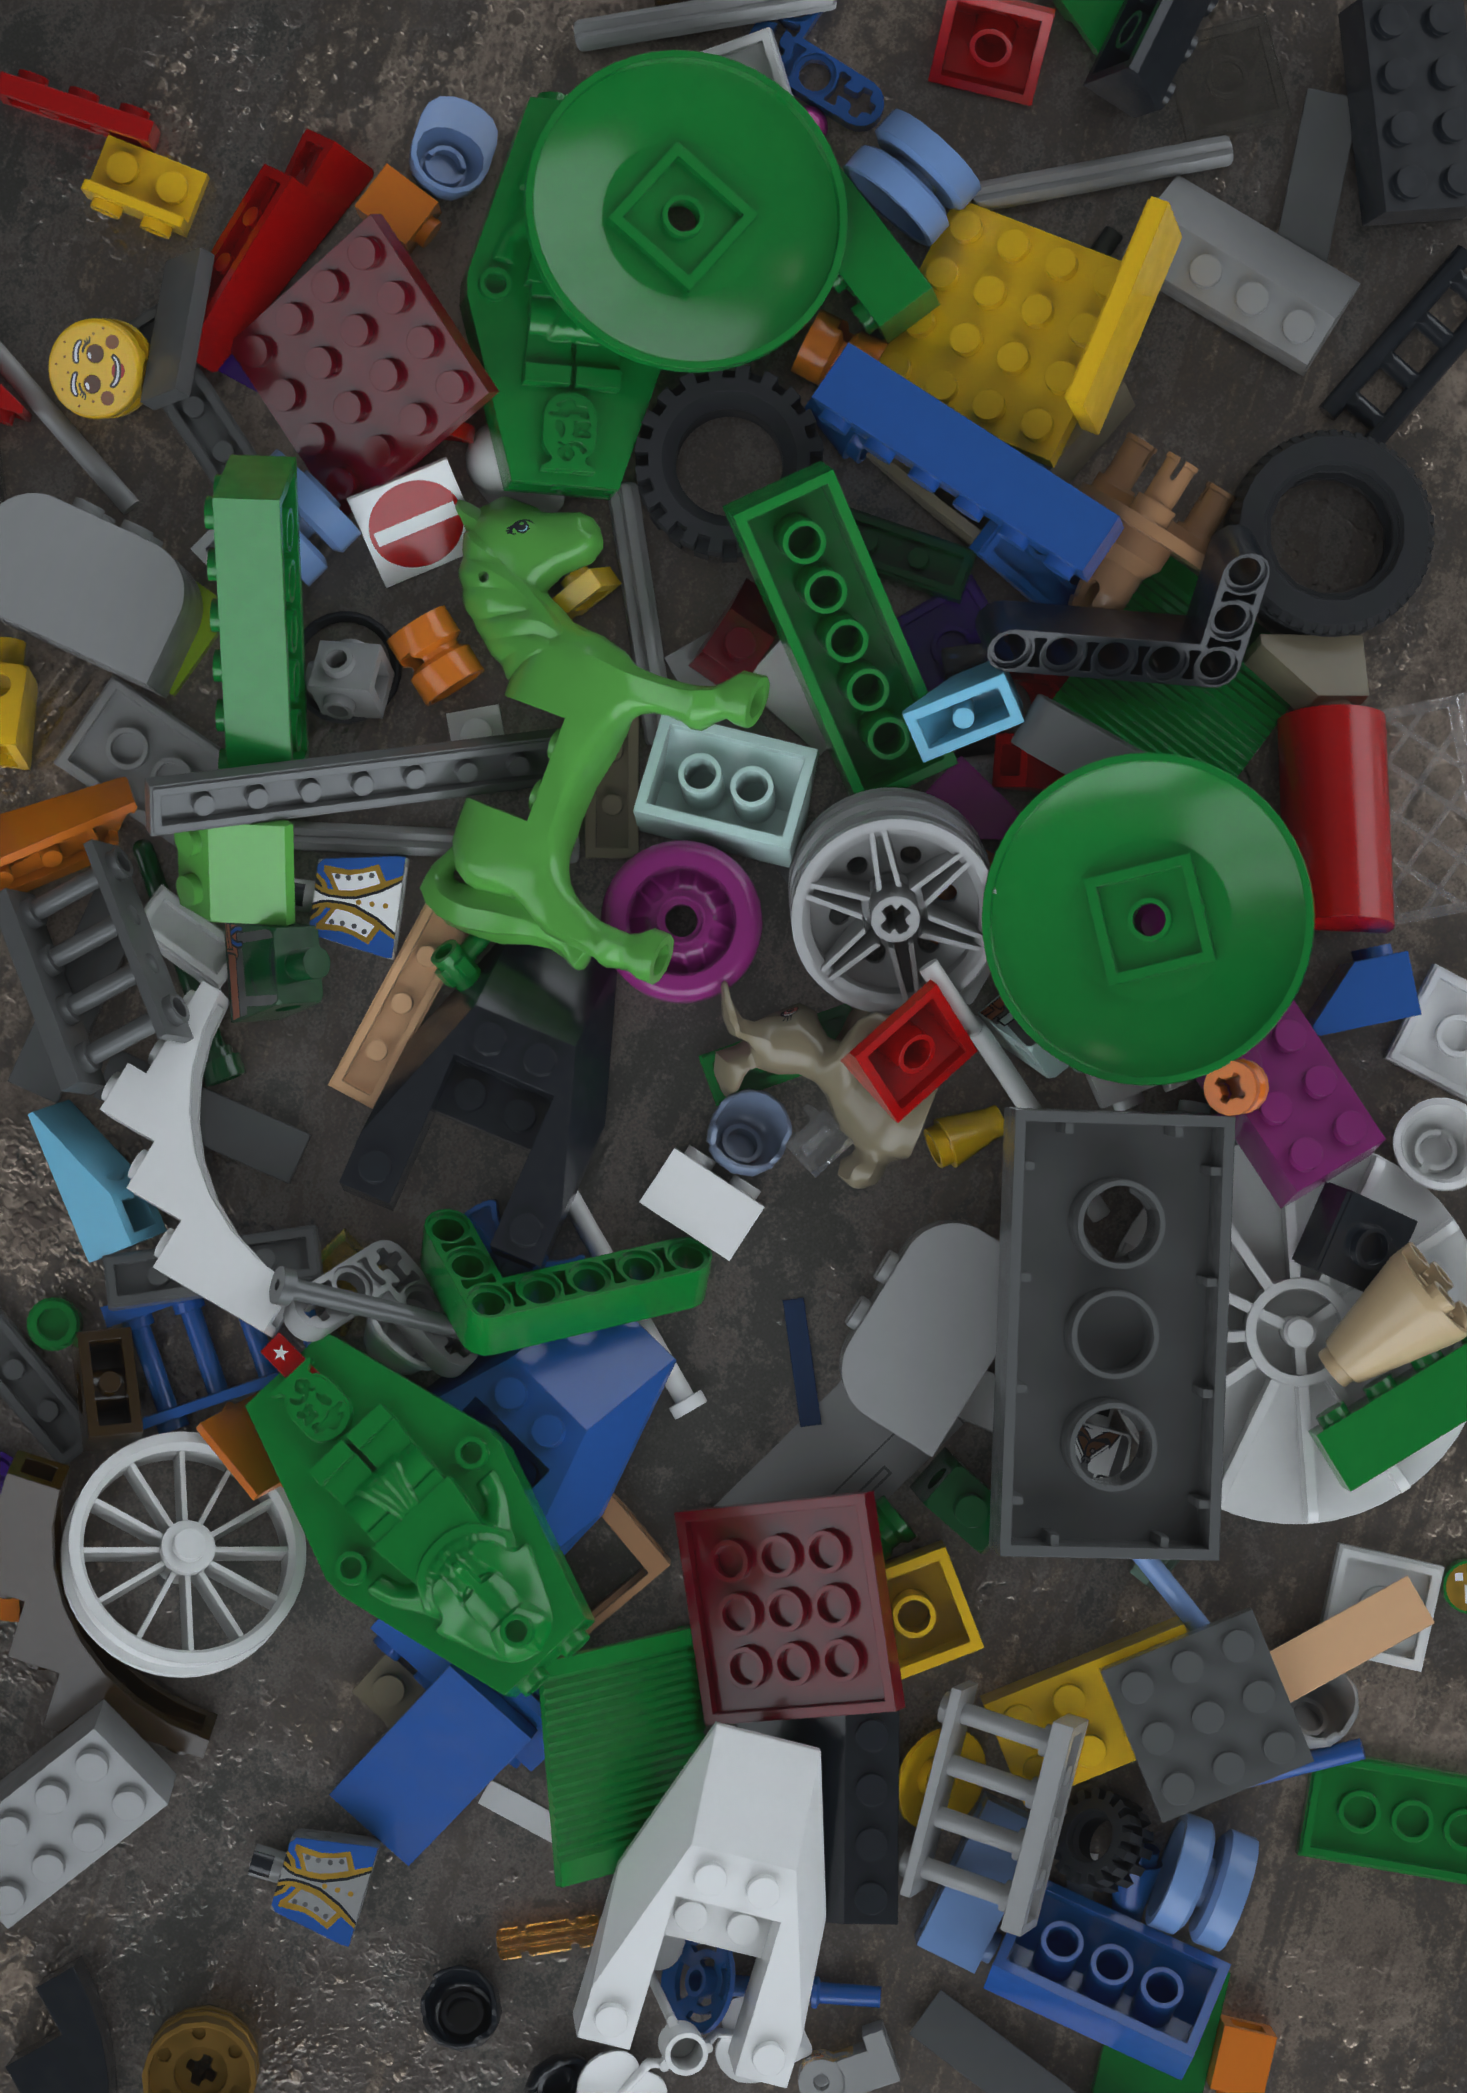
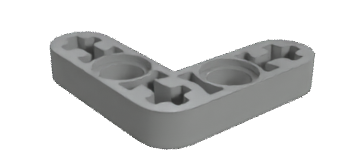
M379 1240L370 1244L312 1281L337 1288L336 1282L344 1280L351 1283L358 1293L403 1304H407V1299H415L420 1301L428 1310L445 1313L422 1270L400 1245L390 1240ZM385 1263L389 1269L382 1271L378 1266ZM403 1283L405 1287L398 1293L395 1289ZM292 1300L290 1305L285 1307L283 1313L284 1323L288 1330L296 1338L307 1342H315L324 1338L358 1316L326 1308L319 1317L313 1316L309 1318L305 1312H309L317 1306ZM395 1324L427 1365L436 1374L443 1377L455 1378L460 1376L478 1357V1354L467 1350L459 1339L435 1333L432 1335L431 1332ZM452 1346L457 1352L449 1354L445 1348Z

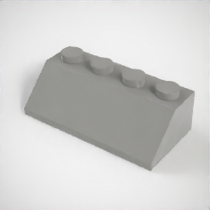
M1177 174L1159 197V199L1170 203L1182 235L1181 242L1160 291L1304 377L1361 283ZM1125 249L1124 252L1122 253V259H1123V256H1124V254H1125V252H1126V249Z

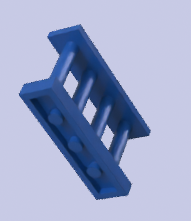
M204 1298L118 1311L109 1310L108 1305L100 1307L107 1328L120 1323L123 1328L131 1327L132 1340L157 1411L142 1418L143 1430L156 1425L159 1434L189 1425L187 1415L261 1390L280 1372L260 1352L269 1343L268 1336L239 1319L258 1377L228 1387L201 1307L206 1305ZM172 1306L175 1316L181 1314L208 1394L178 1405L150 1324L155 1323L152 1312ZM315 1308L305 1312L309 1318L317 1316ZM303 1341L305 1348L311 1342Z

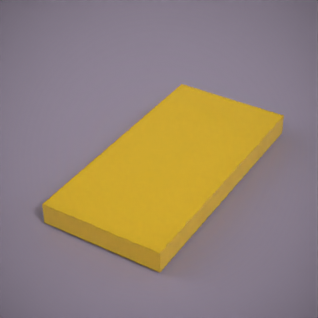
M1153 196L1147 200L1065 394L1066 401L1080 428L1096 435L1100 434L1182 239L1180 229L1168 201Z

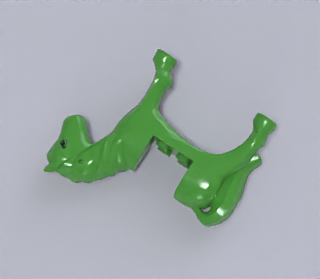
M508 496L499 497L480 508L459 499L455 509L466 529L463 533V559L458 567V577L462 587L461 597L465 611L472 618L476 630L491 656L501 664L505 677L509 680L504 695L565 719L562 728L557 729L550 739L547 749V756L550 760L543 779L536 782L530 793L528 807L531 811L528 819L471 797H466L452 839L453 845L426 873L420 886L426 904L447 925L467 934L498 944L532 945L548 948L562 956L572 968L579 971L585 969L591 957H594L606 968L629 971L636 978L653 985L660 981L667 970L673 954L674 939L671 934L656 928L634 934L624 932L600 921L584 907L574 892L569 872L571 855L583 818L598 785L615 760L634 718L649 713L665 715L681 721L691 730L703 731L717 722L728 719L733 724L748 729L756 724L763 713L769 695V679L765 675L742 671L716 686H699L671 680L636 666L624 650L605 636L573 622L547 592L562 576L592 564L603 550V536L594 518L581 512H541L533 505ZM455 869L465 881L464 883H460L454 878Z

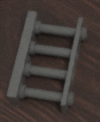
M93 839L83 844L92 867L44 895L36 898L35 894L8 888L0 891V929L61 1091L91 1095L105 1087L106 1081L101 1071L103 1061L156 1033L158 1039L187 1043L194 1039L187 1022L190 1019L188 1007L175 991L131 877L134 873L131 860L120 846ZM100 888L110 916L54 946L46 926L48 917ZM119 936L129 964L72 994L64 973L66 965ZM137 984L147 1013L100 1039L90 1042L82 1021L84 1013Z

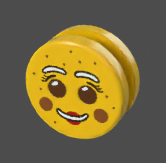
M90 318L73 323L58 336L50 352L48 372L54 393L67 409L85 418L109 419L131 414L143 405L140 403L150 344L137 328L122 320Z

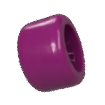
M673 840L652 845L626 861L614 875L606 890L600 915V921L630 934L656 928L672 935L674 948L671 961L666 972L657 983L651 985L636 978L629 971L616 970L631 986L641 993L660 1001L678 1004L695 1003L711 999L721 994L722 982L726 981L729 988L738 982L756 956L763 927L762 908L757 890L741 865L725 852L713 846L688 840ZM678 906H686L692 909L698 920L695 930L685 937L675 936L666 928L667 914Z

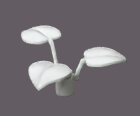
M664 1934L654 1970H665L673 1966L682 1954L685 1939ZM653 1971L649 1985L667 2022L658 2038V2047L662 2054L661 2058H646L639 2065L634 2055L626 2050L614 2049L599 2053L582 2069L577 2081L576 2093H667L668 2090L664 2080L658 2074L649 2070L660 2068L662 2072H667L671 2069L678 2075H693L699 2072L706 2064L708 2053L713 2051L712 2045L717 2038L719 2039L715 2046V2057L722 2071L729 2078L737 2082L758 2083L759 2081L735 2076L728 2054L744 1997L735 1996L732 1998L729 2009L721 2021L723 2028L716 2027L703 2039L696 2026L685 2020H677L655 1971ZM805 2030L803 2031L795 2062L812 2054V2046Z

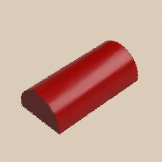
M1351 704L1318 705L1288 712L1277 719L1280 811L1282 820L1295 838L1304 857L1311 879L1315 908L1314 930L1387 934L1394 929L1395 919L1386 715L1376 708Z

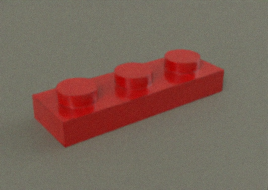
M19 69L17 76L3 71L0 72V100L3 104L106 138L110 135L155 153L161 132L155 122L149 120L151 113L127 103H120L119 109L100 104V96L76 86H70L68 93L48 87L49 80L28 70Z

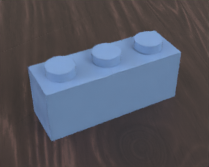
M985 1791L973 1817L1019 1832L1021 1828L1026 1829L1030 1813ZM962 1836L949 1864L1005 1884L1009 1879L1013 1880L1017 1861L1012 1859V1853ZM939 1884L914 1934L916 1945L975 1974L980 1962L983 1961L988 1964L999 1946L1002 1934L996 1932V1929L1004 1912L999 1911L998 1904Z

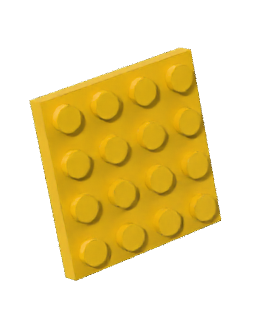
M969 202L962 210H949L947 214L949 226L931 245L919 269L933 287L940 305L892 340L884 350L879 362L1028 458L1054 468L1077 424V420L1066 401L1065 394L1121 264V260Z

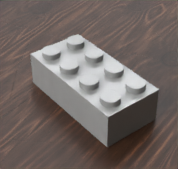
M105 1699L0 1781V1922L7 1929L16 1924L169 1804L177 1774Z

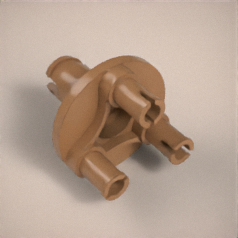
M1128 432L1125 436L1126 439L1105 473L1099 471L1091 485L1082 482L1078 488L1084 494L1119 515L1124 530L1088 583L1080 578L1075 593L1070 595L1067 605L1123 610L1141 581L1160 572L1170 556L1200 572L1208 544L1232 503L1237 498L1214 483L1207 481L1206 487L1184 522L1179 520L1177 523L1174 522L1173 518L1176 514L1172 510L1199 469L1186 461L1177 477L1171 480L1170 477L1180 463L1181 457L1168 451L1166 459L1144 494L1138 492L1134 497L1135 493L1131 490L1153 454H1156L1157 449L1138 436Z

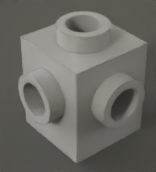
M343 639L341 641L320 640L315 661L308 663L305 683L307 691L312 693L321 713L340 720H347L352 717L383 719L395 672L381 644H369L356 639Z

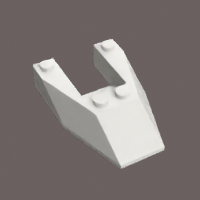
M720 1722L714 1723L617 1862L573 2010L578 2038L630 2050L665 1934L756 1957L728 2054L735 2076L787 2088L803 2036L826 1921L820 1748Z

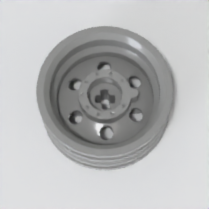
M898 787L870 789L853 794L833 804L811 823L798 842L789 867L788 898L793 940L798 955L808 973L826 992L857 1009L872 1013L892 1014L926 984L919 969L933 959L938 960L958 992L962 991L973 981L987 962L982 936V907L984 890L990 870L986 849L974 827L958 810L943 800L921 791ZM908 846H914L921 851V855L917 860H914L905 855H900L901 850ZM854 857L865 858L867 862L856 873L849 871L846 867L850 859ZM949 885H953L956 888L957 894L953 899L942 900L938 897ZM889 905H893V907L897 910L901 905H903L904 912H902L899 915H895V913L891 910L887 915H885L884 908ZM833 909L849 916L842 922H833L829 917V913ZM918 937L936 941L938 945L932 950H926L919 945L917 940ZM882 943L885 947L883 957L877 961L869 960L866 956L881 946Z

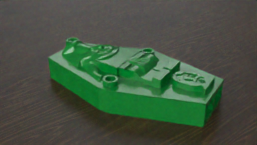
M541 92L537 94V97L529 98L521 113L460 285L459 307L468 345L499 390L483 407L503 490L610 500L620 488L642 425L641 422L646 414L661 369L640 364L616 354L590 337L566 315L552 297L539 274L526 235L523 197L525 179L531 154L542 129L554 110L567 96V94L561 92Z
M330 1333L318 1341L311 1342L301 1352V1355L306 1359L287 1378L279 1373L245 1407L326 1580L340 1596L502 1695L516 1698L522 1693L525 1697L530 1696L549 1678L550 1674L546 1670L549 1665L561 1654L567 1659L585 1645L590 1638L586 1630L596 1621L512 1447L494 1429L341 1338ZM311 1365H312L320 1374H318V1373H311V1372H310Z

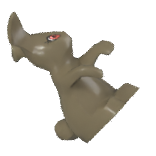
M726 981L721 983L723 1020L729 1034L742 1039L738 1044L716 1051L714 1074L724 1096L727 1097L736 1093L741 1086L744 1076L749 1070L754 1068L778 1075L800 1074L814 1081L826 1095L831 1113L840 1131L849 1137L855 1146L849 1156L841 1159L837 1174L845 1183L853 1188L865 1189L875 1185L883 1176L885 1168L890 1162L908 1159L911 1156L938 1088L897 1123L840 1061L890 1016L889 1014L872 1013L854 1007L848 1014L837 1038L832 1039L827 1036L821 1026L816 1011L801 1003L794 1004L755 1021L742 1018L731 1000L728 983Z

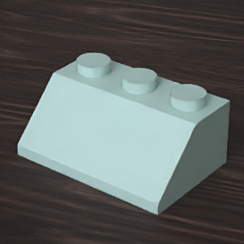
M661 715L633 809L636 824L642 832L674 840L701 842L723 852L789 868L806 825L819 750L717 724L703 731L691 730L683 722Z

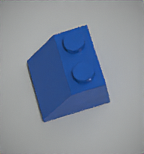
M1391 943L1351 951L1353 962L1340 964L1305 1017L1316 1034L1323 1036L1422 1015L1409 952L1393 953Z

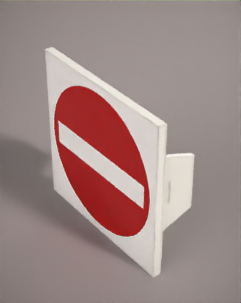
M446 457L398 476L384 485L374 486L347 498L386 588L463 556V533L466 529L455 509V505L459 499L464 500Z

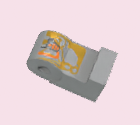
M883 2019L862 2026V2042L834 2052L826 2049L813 2050L811 2055L803 2058L798 2071L800 2093H867L900 2081V2067Z

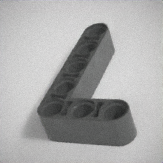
M1039 693L1024 717L1025 722L1019 725L1011 740L1020 749L1065 775L1089 763L1108 757L1130 753H1145L1062 704Z

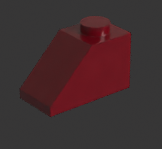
M747 578L745 579L688 665L716 685L742 671L753 673L778 634L755 583Z

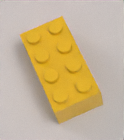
M1175 1616L980 1695L981 1701L985 1709L1045 1728L1048 1724L1052 1725L1053 1721L1068 1713L1088 1719L1089 1722L1072 1785L1074 1786L1136 1761L1099 1668L1185 1634L1187 1630L1180 1618ZM996 1735L1011 1774L1032 1780L1035 1776L1039 1777L1044 1757L1038 1755V1749Z

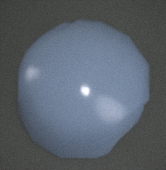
M747 1088L727 1096L713 1113L707 1128L706 1141L709 1144L708 1150L714 1161L730 1173L753 1177L772 1169L774 1164L782 1157L792 1135V1123L784 1104L766 1091Z

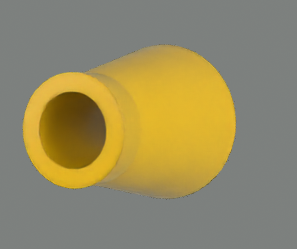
M996 1105L985 1109L936 1118L933 1120V1126L924 1129L925 1141L934 1161L940 1168L948 1165L957 1168L995 1139L1004 1135V1118Z

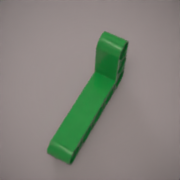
M443 1209L432 1212L425 1219L420 1266L461 1344L474 1354L487 1356L694 1308L705 1299L713 1255L710 1248L695 1238L679 1237L502 1278L470 1219L459 1211Z

